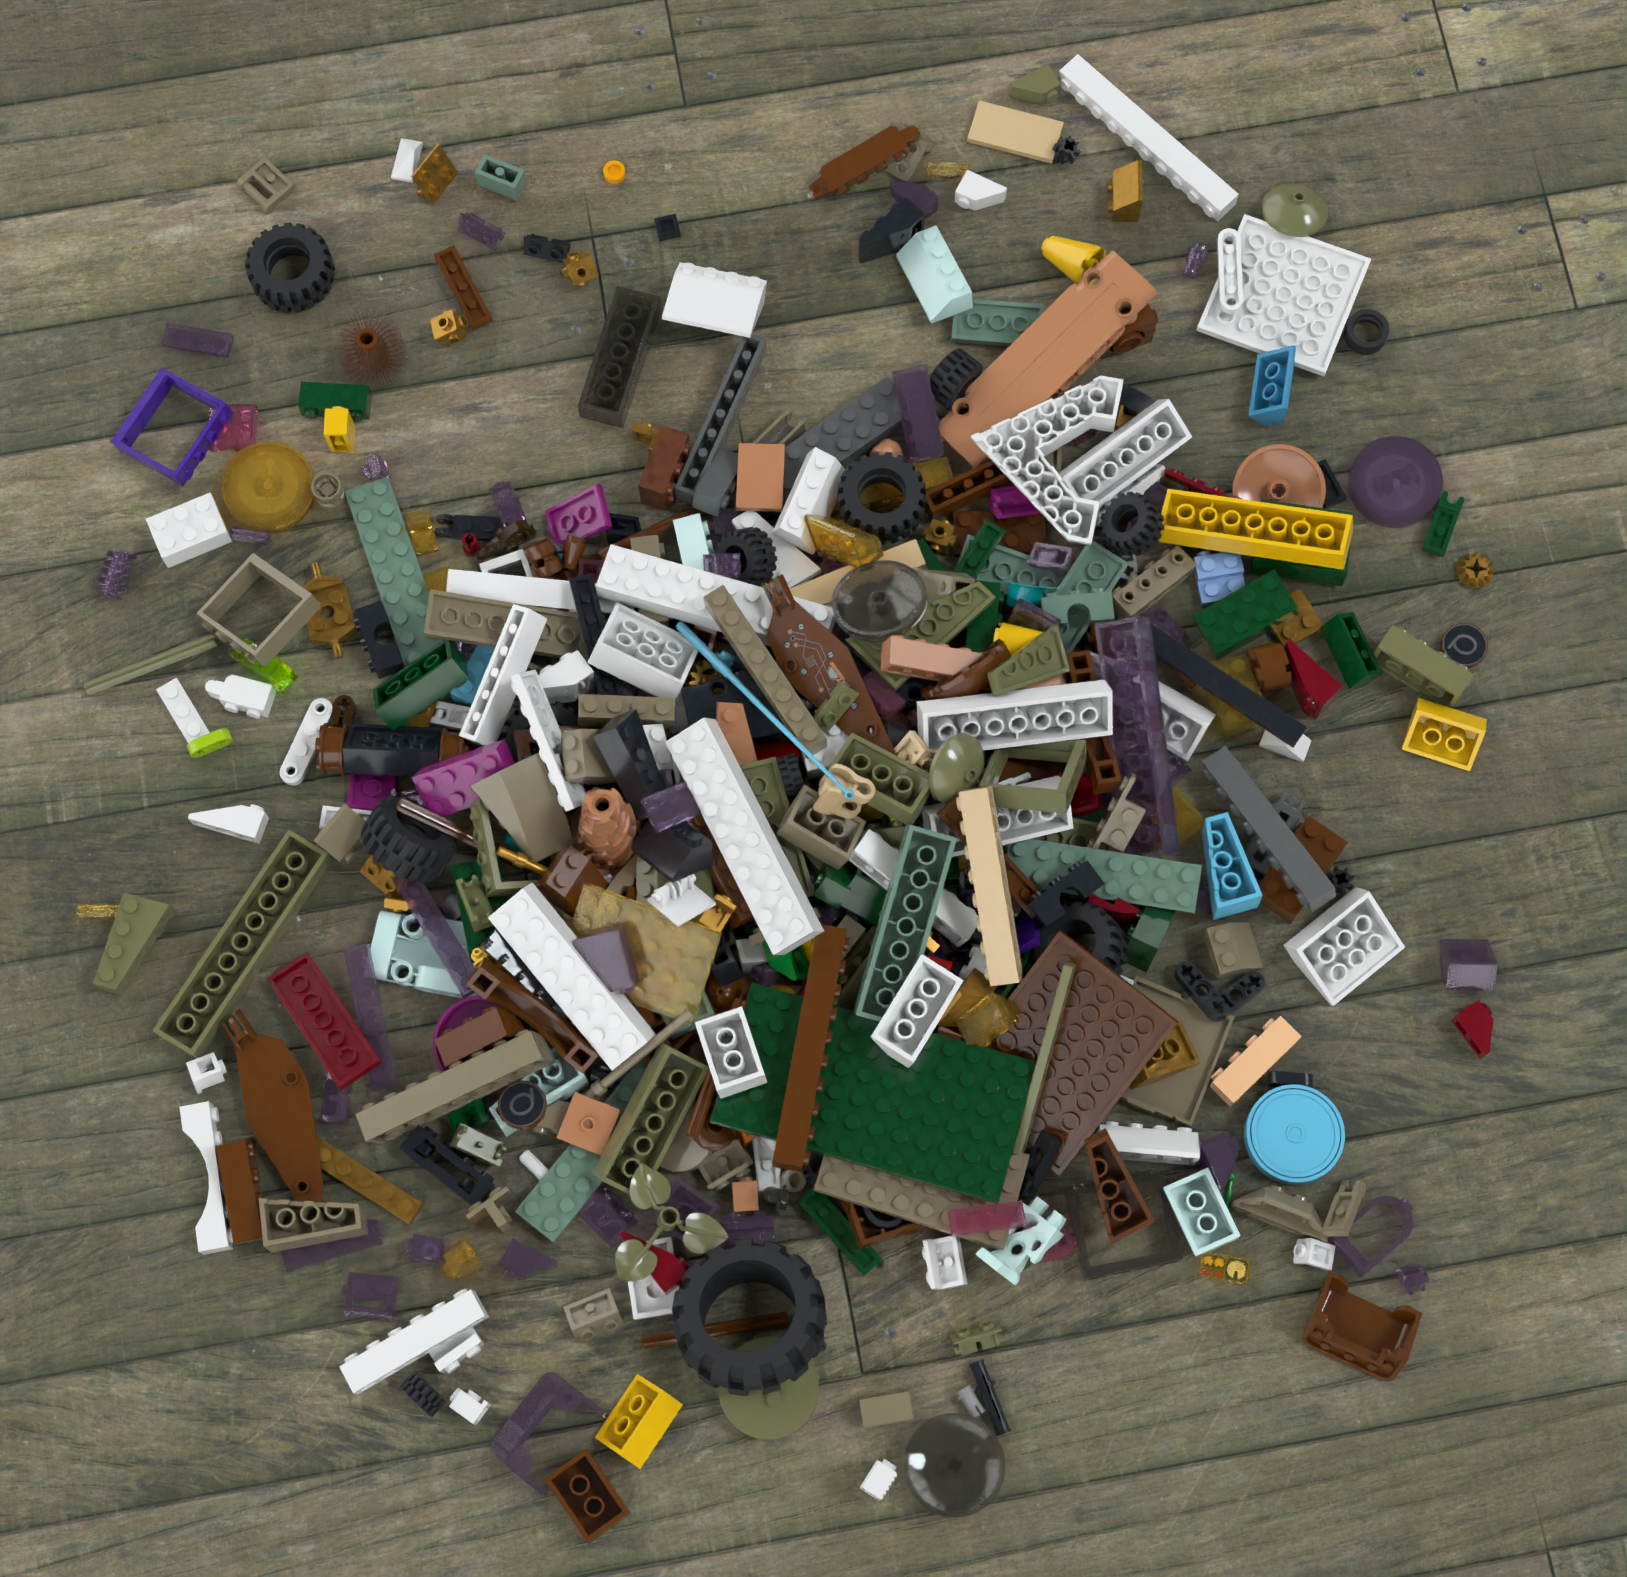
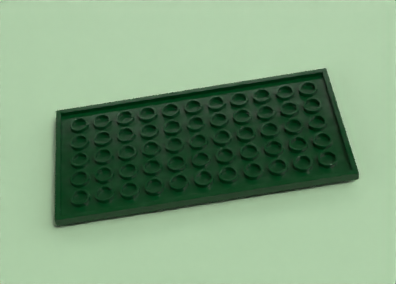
M752 982L744 1014L767 1083L721 1099L718 1095L710 1123L772 1141L777 1140L803 996ZM833 1005V1007H837L835 1022L830 1021L828 1029L833 1031L831 1045H826L824 1054H828L826 1069H821L820 1078H824L822 1093H817L815 1102H820L817 1117L812 1116L811 1126H815L813 1141L807 1142L806 1150L999 1204L1036 1062L931 1033L915 1062L908 1068L887 1055L871 1038L879 1021L855 1015L853 1010Z

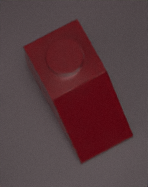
M1478 999L1453 1017L1451 1022L1481 1060L1490 1052L1494 1019L1491 1016L1492 1011Z

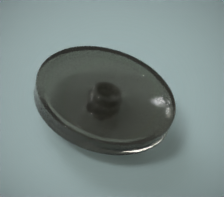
M890 560L872 561L852 569L838 582L832 596V609L840 628L854 638L872 642L886 641L893 635L907 633L921 620L927 607V592L921 576L911 567Z
M942 1414L926 1421L912 1435L904 1454V1476L912 1495L927 1510L944 1517H965L985 1508L999 1492L1005 1475L1004 1452L997 1436L982 1421L966 1414Z

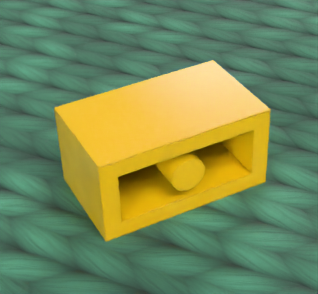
M340 406L325 409L324 436L331 452H354L355 425L349 410Z

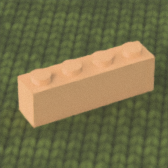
M1281 1016L1276 1021L1271 1018L1262 1027L1264 1032L1259 1037L1253 1035L1245 1043L1248 1048L1242 1054L1237 1051L1228 1060L1230 1065L1225 1070L1219 1068L1211 1076L1214 1081L1210 1087L1230 1107L1302 1037Z

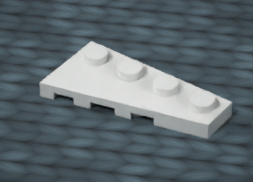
M746 511L732 519V524L736 530L757 527L761 531H765L768 534L767 537H771L773 540L772 545L776 547L775 556H777V561L775 565L777 568L776 571H773L774 575L770 579L775 578L777 580V576L783 574L790 589L821 573V569L798 548L773 535L774 528L755 511Z

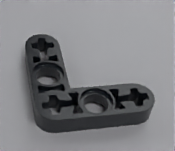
M1190 961L1180 962L1174 972V977L1179 985L1203 1013L1214 1022H1220L1260 994L1265 986L1263 975L1259 972L1251 971L1219 993L1197 966ZM1189 970L1191 972L1189 976L1181 974L1182 971L1186 972ZM1250 981L1258 982L1257 986L1253 985L1247 991L1245 990ZM1198 986L1205 987L1208 995L1199 996L1195 988ZM1232 991L1238 992L1242 1000L1239 1002L1231 1000L1229 993ZM1225 1002L1226 1005L1222 1008L1221 1012L1213 1011L1214 1007L1218 1008Z

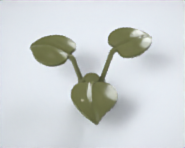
M644 1163L640 1164L632 1176L629 1188L630 1199L638 1209L647 1210L653 1206L654 1210L660 1211V1214L657 1217L658 1228L645 1247L640 1241L631 1239L623 1242L616 1251L615 1265L617 1277L620 1280L629 1282L642 1280L654 1271L657 1265V1256L648 1249L662 1230L671 1231L677 1225L681 1231L685 1232L682 1238L684 1246L690 1252L700 1255L728 1239L724 1228L707 1214H689L685 1220L684 1227L682 1220H679L680 1215L676 1208L657 1206L664 1204L668 1200L671 1187L668 1180L661 1173L649 1168Z

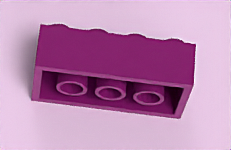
M505 739L420 768L412 779L425 808L443 817L469 808L472 803L480 798L469 787L515 764Z

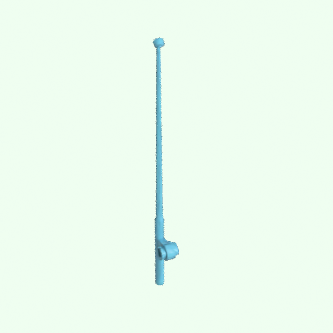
M682 621L676 625V629L712 664V667L725 678H728L844 792V797L847 800H851L854 797L853 790H846L733 674L730 668L733 665L734 657L725 650L721 653L718 652V654L713 653Z

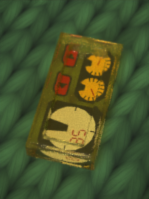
M1207 1252L1201 1254L1198 1276L1248 1285L1252 1260Z

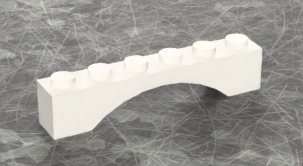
M209 1101L181 1106L182 1130L200 1149L209 1177L207 1203L202 1217L195 1227L198 1252L206 1255L232 1250L233 1239L216 1151V1145L223 1142L221 1132L217 1131L216 1122H219L218 1109Z

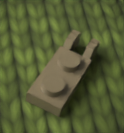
M1349 1180L1342 1181L1338 1192L1335 1193L1322 1228L1325 1236L1349 1235L1360 1202L1365 1196L1366 1184L1364 1180H1357L1353 1189Z

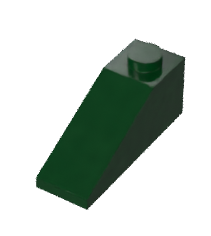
M848 860L839 870L828 865L823 873L818 872L812 882V885H814L813 896L839 909L851 892L853 863Z

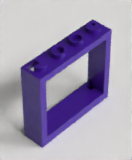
M161 368L110 442L120 452L184 486L193 476V472L199 462L204 460L210 446L217 441L223 427L230 422L233 411L226 402ZM172 387L216 410L175 471L131 448Z

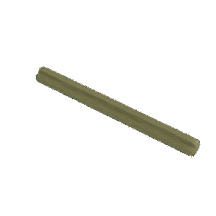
M214 634L206 635L84 682V690L88 695H92L214 648L218 645Z

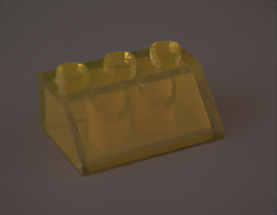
M812 514L804 516L816 551L863 572L870 569L884 555L879 538L873 534L870 535L857 527L854 528L840 520L837 521L827 516Z

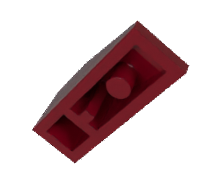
M625 1231L619 1233L624 1242L635 1239L640 1241L644 1247L648 1243ZM652 1244L648 1250L657 1256V1265L650 1275L667 1296L682 1284L681 1278L689 1266L682 1257L677 1259L674 1254Z

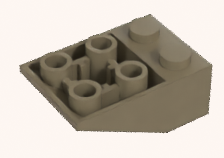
M900 567L897 588L904 593L909 601L911 610H914L918 607L927 606L939 598L943 599L952 595L953 592L975 583V579L966 573Z

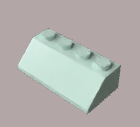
M937 226L915 233L896 254V257L931 324L973 308L972 291Z

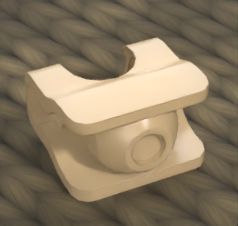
M834 764L828 771L846 790H853L854 797L851 800H847L844 797V792L825 774L820 780L818 791L820 797L814 803L813 809L822 814H836L846 819H852L860 813L862 804L868 803L874 797L875 786L870 780L858 776L850 768L842 764ZM857 787L865 788L867 795H863L857 790ZM845 802L850 803L854 810L847 809Z

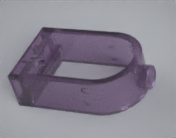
M1381 1196L1372 1200L1356 1214L1353 1223L1373 1206L1386 1204L1394 1207L1403 1219V1231L1399 1238L1370 1263L1346 1236H1330L1328 1238L1330 1244L1336 1246L1337 1252L1360 1278L1410 1235L1413 1227V1216L1411 1213L1413 1207L1405 1198L1400 1200L1393 1196Z

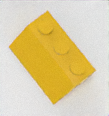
M1418 698L1408 725L1402 750L1470 771L1486 732L1487 719Z
M637 1374L594 1438L641 1469L683 1404Z

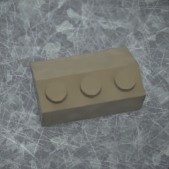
M804 785L785 813L776 834L839 870L850 859L866 821L858 816L846 819L836 814L826 815L815 811L813 806L820 797L819 793Z

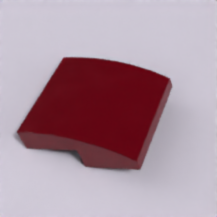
M1092 893L1087 901L1096 907H1101L1121 926H1130L1139 910L1119 897L1112 905Z

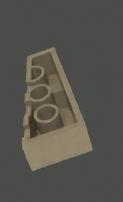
M259 1198L263 1247L271 1253L368 1235L366 1210L359 1204L299 1202Z

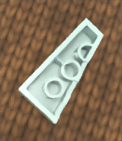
M554 1047L551 1049L556 1063L520 1080L537 1084L545 1094L547 1107L557 1101H565L573 1096L574 1092H579L590 1085L584 1073H581L564 1060ZM497 1101L489 1110L507 1137L518 1129L509 1127L501 1119Z

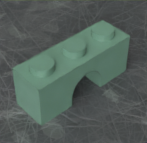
M1103 588L1093 589L1091 593L1082 594V591L1068 592V595L1059 596L1058 593H1048L1044 595L1045 597H1041L1039 602L1043 630L1058 625L1059 628H1066L1068 624L1067 612L1075 608L1081 609L1087 614L1089 626L1112 624L1115 619L1112 591L1105 592Z

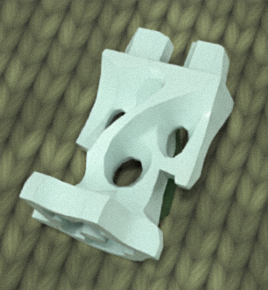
M1036 1196L1028 1206L1023 1202L1020 1203L1019 1209L1012 1220L1003 1251L997 1249L990 1252L982 1247L976 1255L1016 1286L1020 1279L1019 1274L1026 1268H1029L1032 1263L1036 1264L1039 1262L1045 1252L1064 1236L1060 1229L1067 1219L1056 1210H1053L1046 1220L1041 1216L1049 1205ZM1023 1225V1231L1016 1233L1017 1228ZM1021 1245L1023 1247L1021 1253L1016 1255L1011 1253L1014 1246Z

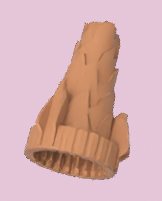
M606 785L594 787L586 791L583 797V806L577 810L576 815L571 820L570 828L574 844L571 846L587 857L602 876L611 874L616 877L625 864L635 855L631 851V846L650 817L637 821L631 805L625 801L624 796L620 795L618 791L614 788L606 790Z

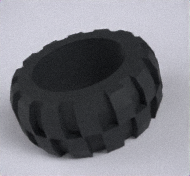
M753 1238L735 1240L736 1246L723 1249L720 1244L705 1252V1260L699 1265L696 1262L691 1264L681 1278V1289L677 1290L674 1295L672 1305L674 1324L672 1326L682 1357L688 1367L694 1368L698 1373L699 1379L713 1388H718L719 1386L728 1388L729 1394L748 1396L749 1391L762 1390L763 1395L781 1390L780 1384L788 1379L796 1381L809 1369L808 1363L811 1358L819 1355L825 1340L824 1329L827 1325L825 1297L820 1281L815 1279L812 1274L811 1266L799 1254L790 1255L787 1253L786 1246L767 1240L765 1245L754 1244ZM759 1282L771 1285L782 1291L793 1303L795 1314L787 1332L773 1345L759 1351L738 1352L721 1346L706 1332L705 1320L707 1313L717 1297L727 1289L742 1283Z

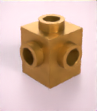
M587 250L572 252L567 255V258L562 259L564 267L561 270L566 281L570 280L574 286L585 285L590 282V279L599 276L593 258Z
M453 309L446 310L441 315L430 320L434 340L445 346L457 344L461 339L469 336L466 317Z
M932 519L930 526L926 525L922 534V538L925 539L932 552L946 556L949 547L953 548L957 537L954 534V526L943 519Z

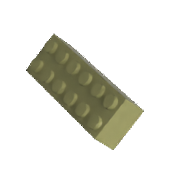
M661 1043L650 1060L592 1174L599 1180L629 1194L632 1176L640 1164L644 1163L649 1168L657 1171L703 1083L709 1067Z

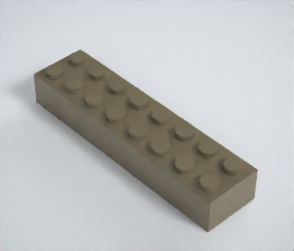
M528 1029L520 1031L514 1035V1039L508 1042L506 1040L499 1041L493 1045V1049L487 1052L484 1050L471 1055L470 1060L464 1063L463 1061L455 1062L449 1066V1070L443 1073L441 1071L434 1072L428 1075V1080L422 1083H411L405 1087V1091L399 1094L393 1092L384 1096V1101L378 1104L373 1102L363 1106L362 1111L355 1115L365 1141L383 1145L414 1130L417 1125L423 1126L469 1104L473 1100L480 1099L556 1063L546 1038Z

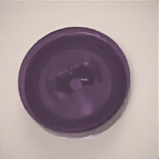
M1401 436L1379 438L1366 445L1355 458L1348 476V490L1356 509L1371 522L1389 528L1409 527L1425 519L1435 507L1443 488L1442 470L1434 454L1423 444Z

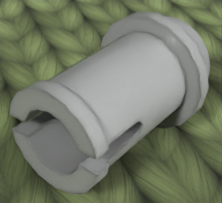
M967 1385L957 1392L959 1396L957 1399H961L971 1419H974L986 1410L973 1392L975 1388Z

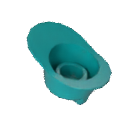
M1003 580L1008 582L1007 604L1020 609H1031L1037 606L1046 588L1059 589L1058 587L1027 586Z

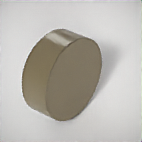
M784 1170L780 1177L782 1188L790 1193L801 1191L806 1184L804 1172Z

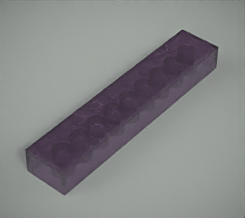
M1135 616L1095 624L1101 679L1105 680L1112 690L1113 735H1109L1110 748L1116 757L1121 780L1124 776L1129 777L1131 772L1136 774V779L1126 799L1146 809L1124 853L1152 858L1180 854L1150 618ZM1118 789V790L1116 791V796H1117V797H1118L1119 793L1121 792L1120 789Z

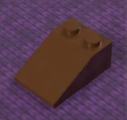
M569 845L557 853L536 887L542 895L592 932L593 930L589 923L610 884L587 857Z

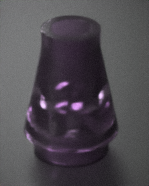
M1192 243L1191 247H1188L1185 266L1182 272L1184 276L1191 279L1195 278L1197 272L1209 257L1207 247L1198 243Z

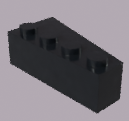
M634 709L613 717L593 738L638 821L661 813L670 802L638 711Z

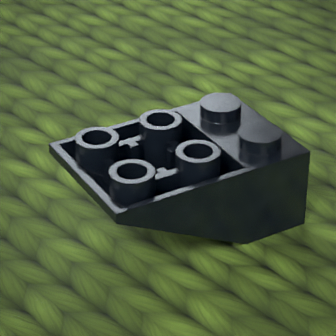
M907 197L900 202H895L885 217H879L874 227L870 231H865L860 236L859 262L865 263L898 253L915 233L924 230L925 213Z

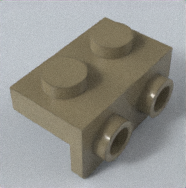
M737 1138L729 1146L711 1154L709 1159L699 1167V1170L708 1184L706 1186L708 1190L715 1187L718 1191L730 1184L727 1180L730 1177L736 1175L737 1178H740L750 1172L748 1167L754 1162L741 1140Z

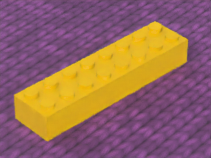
M1168 489L1161 515L1164 516V521L1161 522L1164 524V530L1160 531L1162 537L1159 539V542L1344 570L1353 533V515Z

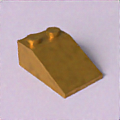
M1180 1019L1177 1020L1179 1021L1130 1084L1131 1090L1150 1085L1201 1063Z

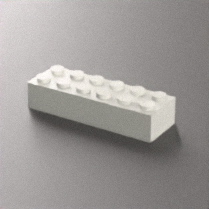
M1159 399L1058 474L1069 491H1072L1077 498L1099 501V506H1101L1191 439L1192 435L1169 399Z
M1054 776L1015 786L1057 789L1061 777ZM944 803L925 806L922 809L924 829L957 838L936 815L945 805ZM1071 805L1067 813L996 807L1002 845L1074 829ZM958 838L952 857L965 854V846Z

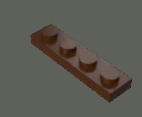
M453 245L435 253V260L472 331L493 322L455 246Z

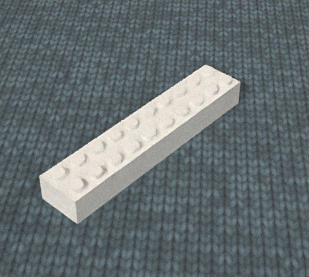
M610 545L596 583L598 597L722 632L706 609L703 597L724 585L762 643L770 646L767 633L773 609L762 587ZM794 597L797 603L832 632L836 620V608Z
M704 717L667 740L665 743L772 954L785 955L824 932L716 719Z

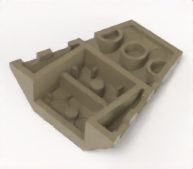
M539 753L498 771L469 787L474 794L476 793L481 798L482 804L486 809L495 815L501 827L510 833L513 837L512 840L520 850L528 856V859L534 862H538L574 844L567 812L558 802L557 789L550 782L548 767L540 758Z

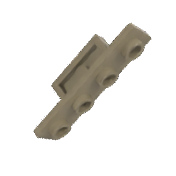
M1131 772L1129 777H1123L1118 787L1121 792L1117 798L1113 797L1107 807V810L1110 812L1106 819L1101 818L1096 827L1098 834L1094 840L1090 839L1088 841L1087 848L1098 849L1101 842H1104L1124 852L1146 812L1145 808L1126 799L1136 779V774Z

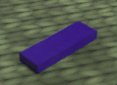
M1021 908L1019 915L1014 917L1020 955L1040 945L1039 921L1035 916L1030 918Z

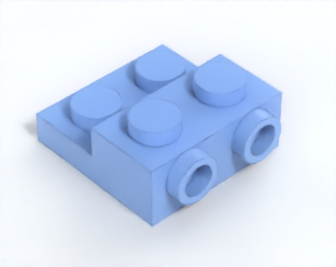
M1202 551L1197 554V557H1194L1193 561L1197 564L1194 576L1201 606L1212 605L1245 586L1244 568L1240 554L1221 551L1217 554H1211L1210 551Z

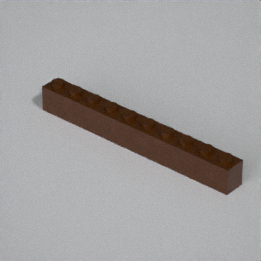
M823 924L821 926L824 932L815 936L772 1161V1167L802 1172L803 1165L808 1166L811 1151L806 1150L807 1142L813 1141L815 1126H811L812 1116L817 1117L820 1102H815L817 1093H822L824 1078H820L821 1069H826L828 1054H824L826 1045H831L833 1031L828 1029L830 1021L835 1022L837 1007H833L834 998H839L842 985L837 983L839 975H844L846 961L842 960L843 951L848 952L850 937H846L847 929Z

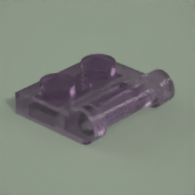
M349 1272L343 1317L351 1318L354 1315L382 1318L386 1322H393L400 1278ZM354 1300L387 1302V1307L384 1309L355 1306Z

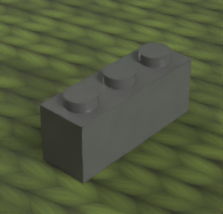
M723 448L719 449L694 492L693 508L717 517L722 509L727 508L730 494L734 495L737 490L738 454Z

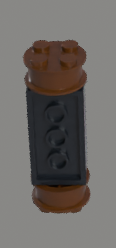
M328 723L320 725L319 738H316L315 751L319 752L316 769L322 775H326L327 771L341 772L342 776H346L347 773L356 775L414 776L420 768L469 752L472 742L459 736L460 733L448 732V729L402 726L392 731L388 725L351 723L350 727L348 724H344L343 727H330Z

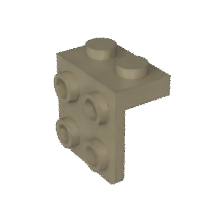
M901 120L900 123L891 122L889 127L894 126L901 131L911 125ZM921 132L920 140L909 146L910 152L907 153L908 156L899 162L893 161L888 164L886 171L908 182L924 153L931 152L935 146L930 141L931 137Z

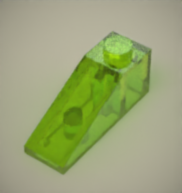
M244 637L241 639L255 650L259 647ZM232 649L228 654L263 682L271 684L275 690L282 694L298 678L294 671L276 656L266 667H263L258 662L255 665L252 664L244 656L245 653L243 651L239 654Z

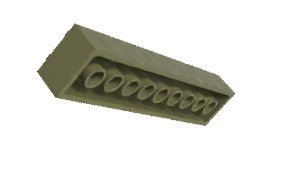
M288 829L152 1030L156 1035L194 1059L202 1057L221 1029L222 1025L220 1022L227 1020V1017L231 1014L332 863L333 859L329 853Z

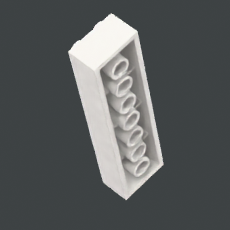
M1105 680L1012 690L997 696L987 693L917 702L918 735L929 749L936 751L948 738L960 733L975 737L980 742L983 750L1113 735L1112 690Z
M533 882L522 888L488 917L611 1070H614L656 1035Z

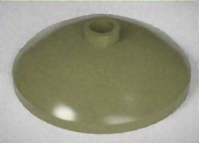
M1286 183L1273 187L1264 196L1261 207L1265 221L1274 230L1292 237H1306L1319 232L1326 224L1329 213L1326 201L1318 192L1308 186L1297 183Z
M965 733L953 735L937 750L929 771V785L933 796L938 801L946 804L953 797L957 798L959 796L958 792L974 789L978 786V781L981 780L984 769V753L980 742L975 737Z

